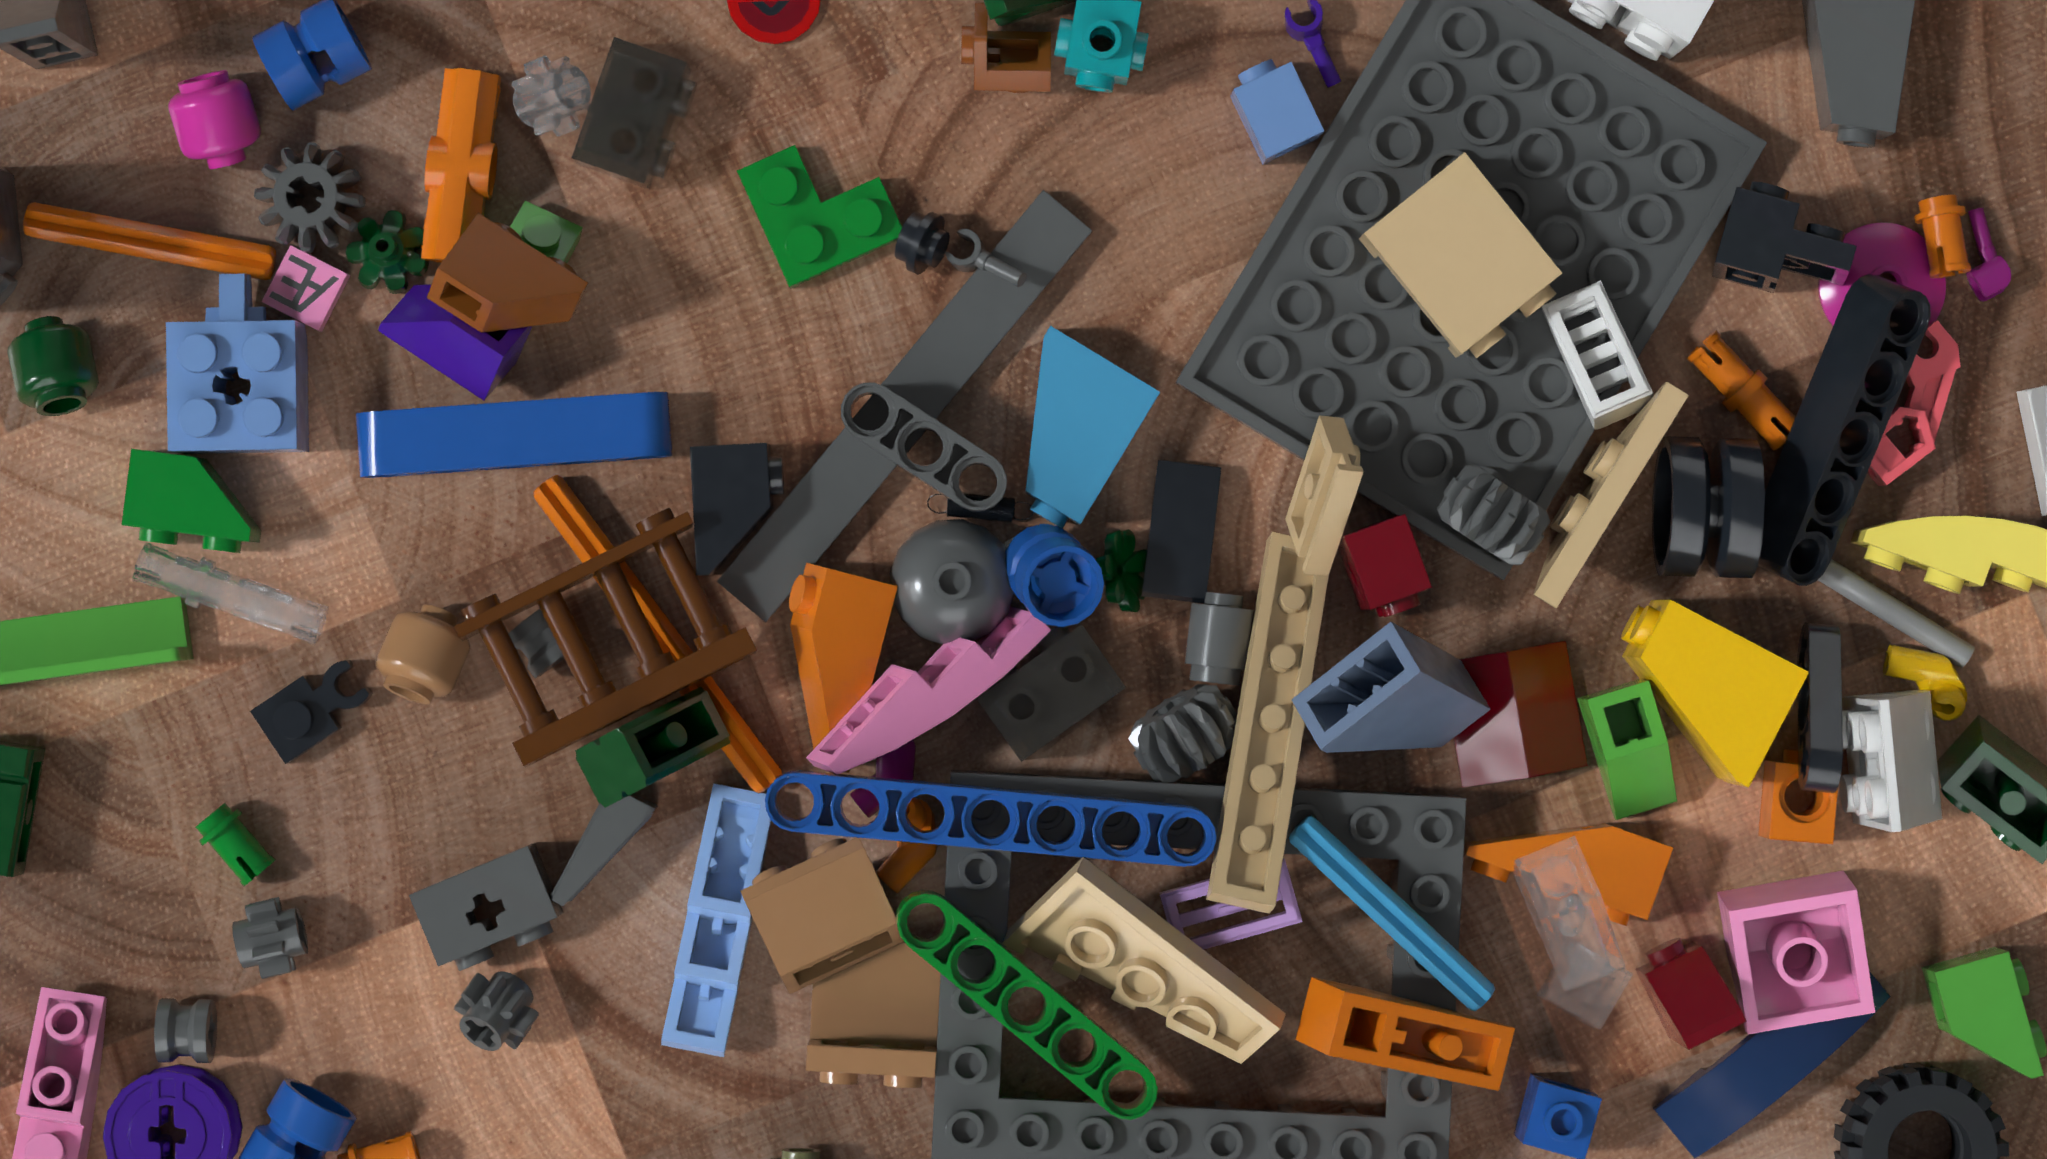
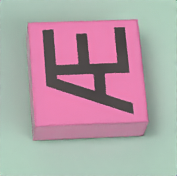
M290 245L262 302L322 332L350 275Z

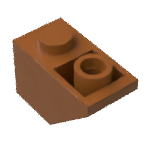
M478 213L437 268L427 299L479 332L484 333L568 322L575 314L588 282L578 277L574 269L566 262L558 258L547 257L522 241L519 234L511 227L503 223L492 222Z

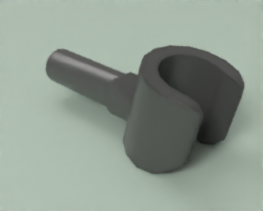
M961 229L957 231L961 238L975 244L974 252L970 257L958 259L945 251L948 261L959 271L972 272L980 268L1017 287H1021L1026 280L1027 274L986 251L982 241L972 230Z

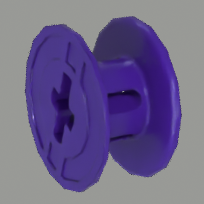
M177 1064L154 1069L120 1091L107 1111L103 1140L107 1159H233L239 1149L243 1126L238 1103L224 1082L202 1068ZM171 1106H174L175 1127L186 1130V1137L175 1143V1157L173 1156V1140L171 1135L161 1134L160 1126L171 1120Z

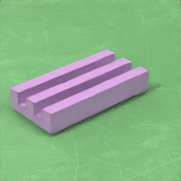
M1283 858L1276 899V901L1283 900L1285 911L1190 937L1189 939L1204 950L1302 922L1285 859ZM1210 879L1159 892L1167 922L1183 934V927L1247 909L1224 903H1216L1179 914L1176 904L1207 895Z

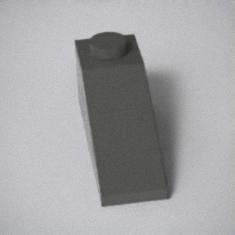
M1 0L0 49L36 70L98 56L86 0Z

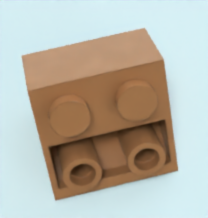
M857 837L850 841L843 838L828 841L817 847L811 853L810 859L789 869L787 866H776L767 869L752 880V886L740 891L789 994L904 942L898 931L896 916L862 841Z

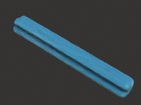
M1308 816L1295 827L1289 836L1290 843L1462 1004L1475 1012L1491 998L1495 991L1494 984L1316 818Z

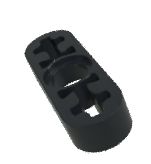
M1805 622L1801 630L1797 654V666L1809 672L1797 695L1799 786L1801 790L1835 793L1839 786L1843 762L1840 628L1837 625Z

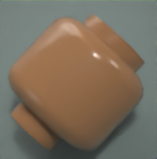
M423 605L420 613L401 612L397 614L391 622L376 658V667L385 677L383 686L402 698L420 704H430L433 697L449 695L457 683L470 651L469 640L462 641L454 628L458 618L452 613L432 605Z

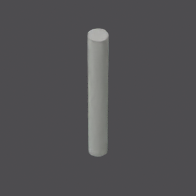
M1832 559L1824 574L1818 579L1819 582L1935 653L1946 656L1953 664L1960 668L1966 665L1975 650V646Z

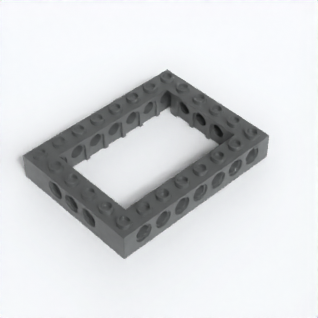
M951 770L950 784L1189 805L1198 808L1210 818L1215 827L1216 838L1226 783L1188 781L1163 783L1162 781L1148 779ZM1295 787L1284 854L1303 855L1290 843L1289 836L1303 819L1312 816L1358 858L1398 859V865L1392 873L1390 888L1459 952L1466 798L1459 795ZM986 800L979 803L971 816L975 829L986 836H996L1002 833L1010 821V814L1007 808L995 800ZM1050 806L1044 809L1038 816L1036 825L1039 834L1048 841L1058 842L1069 837L1073 832L1075 823L1072 813L1066 808ZM1127 812L1111 814L1104 821L1102 827V836L1109 845L1128 846L1135 841L1139 833L1137 819ZM1189 817L1180 818L1173 822L1167 834L1169 846L1179 849H1197L1204 837L1203 827L1200 822ZM947 846L945 898L1002 944L1008 930L1011 851ZM1393 940V944H1387V957L1392 963L1391 995L1456 1012V997L1395 940ZM982 945L967 947L958 958L957 967L959 972L968 979L977 980L984 978L993 968V953ZM942 974L940 976L931 1159H1448L1452 1081L1387 1068V1071H1381V1091L1386 1099L1385 1116L1359 1114L1351 1107H1341V1113L1296 1111L1290 1104H1278V1110L1232 1108L1227 1101H1214V1107L1169 1105L1165 1103L1164 1098H1157L1151 1110L1145 1115L1127 1120L1119 1119L1110 1114L1089 1096L1087 1100L1043 1099L1037 1097V1092L1024 1091V1097L999 1096L1003 1025Z

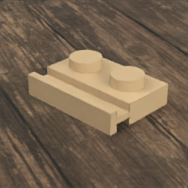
M1319 415L1285 518L1298 557L1305 558L1302 567L1303 573L1308 575L1329 576L1363 475V469L1360 466V450L1357 445H1353L1344 418Z

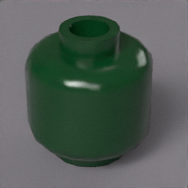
M56 316L41 317L28 322L24 327L25 332L15 337L7 349L19 401L29 407L36 408L37 413L44 416H60L78 411L87 404V397L92 395L99 385L88 333L76 325L63 324L62 318Z

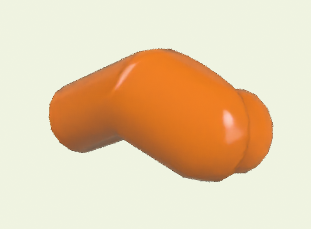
M913 798L907 807V817L911 824L921 830L936 828L935 815L929 805L923 800ZM897 841L896 851L875 872L898 894L934 857L937 845Z

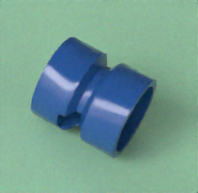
M321 0L300 11V23L295 26L283 20L252 37L255 48L269 76L286 104L293 111L324 95L326 82L332 80L339 85H343L372 69L360 40L336 0Z
M1049 524L1027 527L1017 534L1006 548V572L1010 588L1028 611L1046 625L1065 627L1078 624L1090 616L1100 603L1104 589L1102 569L1088 550L1081 546V543L1063 528Z
M285 1078L266 1109L271 1119L270 1123L258 1125L255 1128L239 1159H326V1152L338 1151L357 1118L348 1108L325 1093L295 1079Z

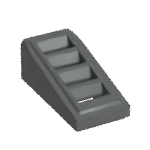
M636 793L606 808L600 803L551 894L553 897L552 901L562 906L568 901H572L655 814L658 805Z

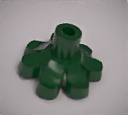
M388 211L383 218V224L380 225L374 218L366 217L362 219L357 227L358 233L363 238L362 241L352 242L346 247L348 262L352 264L363 263L358 281L366 289L372 290L376 288L381 279H384L387 290L390 293L400 294L407 290L408 287L405 275L407 272L415 276H422L428 270L429 261L421 259V255L416 253V249H420L421 245H423L424 229L422 227H413L405 230L406 217L401 211ZM384 245H389L385 252H381V248Z
M1129 529L1124 531L1118 530L1106 535L1104 539V555L1097 557L1096 561L1102 569L1107 601L1118 603L1122 611L1138 612L1140 610L1139 599H1145V596H1141L1143 578L1139 576V572H1144L1146 550L1133 552L1136 544L1134 533Z

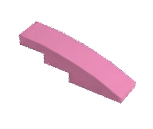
M1010 607L1008 615L990 634L982 637L977 643L958 638L943 644L918 672L892 664L806 758L814 767L838 775L898 749L955 715L1003 678L1051 629L1045 623L1035 618L1029 611Z

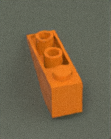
M1606 823L1464 842V854L1474 858L1470 870L1507 883L1510 872L1534 879L1531 892L1563 904H1567L1571 893L1594 901L1590 913L1627 926L1631 915L1648 921L1673 851V847Z

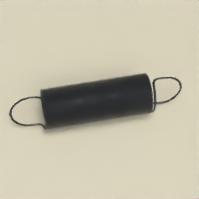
M964 493L968 499L973 501H983L990 497L989 495ZM930 496V497L928 498V500H927V506H928V508H929L931 511H933V510L929 507V504H928L929 499L932 497V496ZM1003 497L994 508L984 512H972L947 498V511L933 512L938 514L947 512V517L1012 522V518L1016 519L1014 517L1016 503L1015 498ZM1021 501V502H1016V503H1026V504L1030 505L1029 503L1023 502V501Z

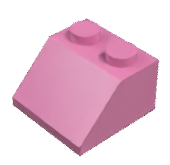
M1844 871L1717 892L1726 953L1739 1006L1747 1020L1744 1023L1747 1034L1875 1013L1858 892Z

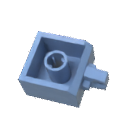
M219 274V307L206 308L205 321L166 322L168 451L179 454L309 452L308 348L305 324L296 320H266V307L252 306V281L249 274ZM238 372L240 378L249 380L251 384L248 395L239 394L243 400L239 404H236L235 397L226 395L227 381H235L232 375Z

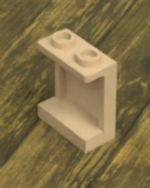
M1465 152L1359 238L1374 258L1380 257L1449 343L1448 349L1455 358L1462 355L1468 349L1476 358L1482 355L1506 335L1499 324L1519 309L1527 318L1557 294L1549 284L1562 274L1560 269Z

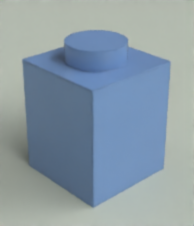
M1270 59L1238 75L1242 85L1233 89L1230 98L1262 165L1319 139L1324 133L1320 120L1292 62L1276 68L1273 60Z

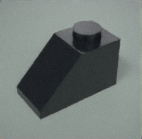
M768 443L690 447L696 575H714L772 511L773 495L784 494L782 456H771Z

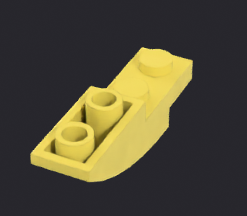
M1931 516L1885 522L1855 530L1851 539V543L1867 548L1864 556L1865 560L1898 572L1901 571L1903 563L1910 564L1927 571L1924 582L1953 593L1960 594L1963 585L1968 587L1983 586L1990 568L1995 569L1992 580L2023 592H2029L2032 583L2047 589V529L1997 518Z

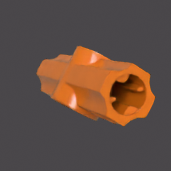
M445 68L437 135L431 136L425 164L424 184L425 191L429 193L424 220L423 245H421V259L442 263L478 213L484 216L486 200H490L492 197L498 158L497 143H493L501 93L500 75L480 70Z

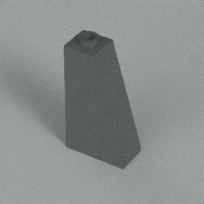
M1802 0L1819 127L1821 131L1838 133L1837 143L1854 147L1872 148L1875 147L1876 139L1883 140L1896 132L1915 0Z

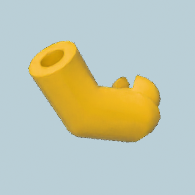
M1896 645L1888 646L1883 665V674L1885 676L1915 681L1919 690L1930 691L1932 714L1938 719L1951 721L1963 714L1968 694L1963 681L1949 658L1942 654Z

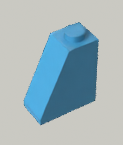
M1052 326L1049 327L1043 338L1025 493L1036 499L1030 508L1031 511L1052 524L1063 528L1068 519L1078 525L1082 523L1160 394V391Z

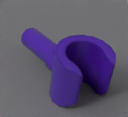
M1307 0L1310 12L1315 17L1314 22L1307 26L1296 24L1292 20L1289 8L1286 7L1285 27L1287 33L1291 38L1305 43L1327 88L1341 82L1321 35L1323 11L1317 0Z

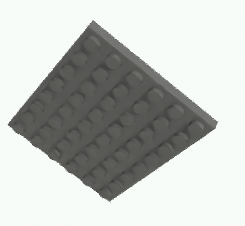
M1406 0L1175 384L1303 461L1305 460L1319 415L1344 418L1353 445H1357L1360 450V466H1362L1363 475L1357 493L1394 516L1406 514L1409 525L1500 580H1505L1513 565L1501 560L1441 520L1437 508L1445 496L1443 492L1453 477L1456 478L1465 466L1477 465L1547 510L1594 432L1592 423L1544 316L1542 306L1527 318L1519 309L1499 324L1506 335L1478 358L1469 349L1455 358L1448 349L1450 345L1380 257L1374 258L1359 238L1465 152L1562 272L1560 276L1549 284L1557 294L1545 304L1601 280L1638 359L1733 201L1736 187L1741 188L1768 142L1532 0ZM1595 308L1565 321L1564 324L1567 330L1570 331L1601 316L1598 309ZM1606 332L1576 345L1575 348L1578 354H1581L1611 340ZM1617 356L1587 369L1586 372L1589 378H1593L1620 366L1621 363ZM1622 384L1597 394L1600 402L1616 395Z

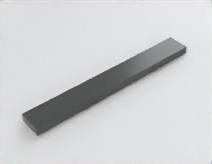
M1043 190L991 252L994 254V257L1025 272L1027 277L1021 287H1017L989 271H983L978 268L881 385L887 387L934 419H937L1088 238L1092 230ZM872 395L853 417V421L861 429L876 430L886 422L889 415V407L881 397ZM844 428L717 582L764 622H767L790 595L794 581L799 575L804 573L806 562L814 565L897 465L856 439ZM927 430L914 432L908 438L906 454Z

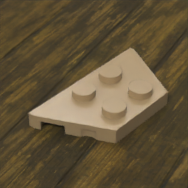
M1665 382L1616 440L1612 438L1608 443L1603 441L1598 446L1583 472L1591 477L1590 482L1582 495L1578 493L1575 497L1569 495L1550 524V528L1558 533L1550 544L1533 595L1554 608L1558 607L1689 396L1688 394L1669 382Z

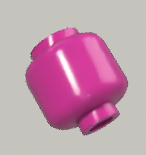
M227 70L214 71L179 82L178 88L180 92L170 99L168 110L183 155L189 159H206L209 169L222 168L244 161L246 155L243 148L255 143L261 135L260 124L247 84L239 79H229Z

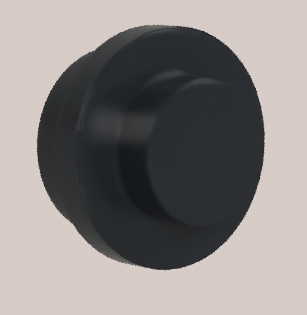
M914 212L908 217L899 233L895 246L896 259L905 262L908 271L919 275L928 266L935 268L939 265L945 255V251H947L950 240L949 232L944 231V217L934 212H930L926 216Z

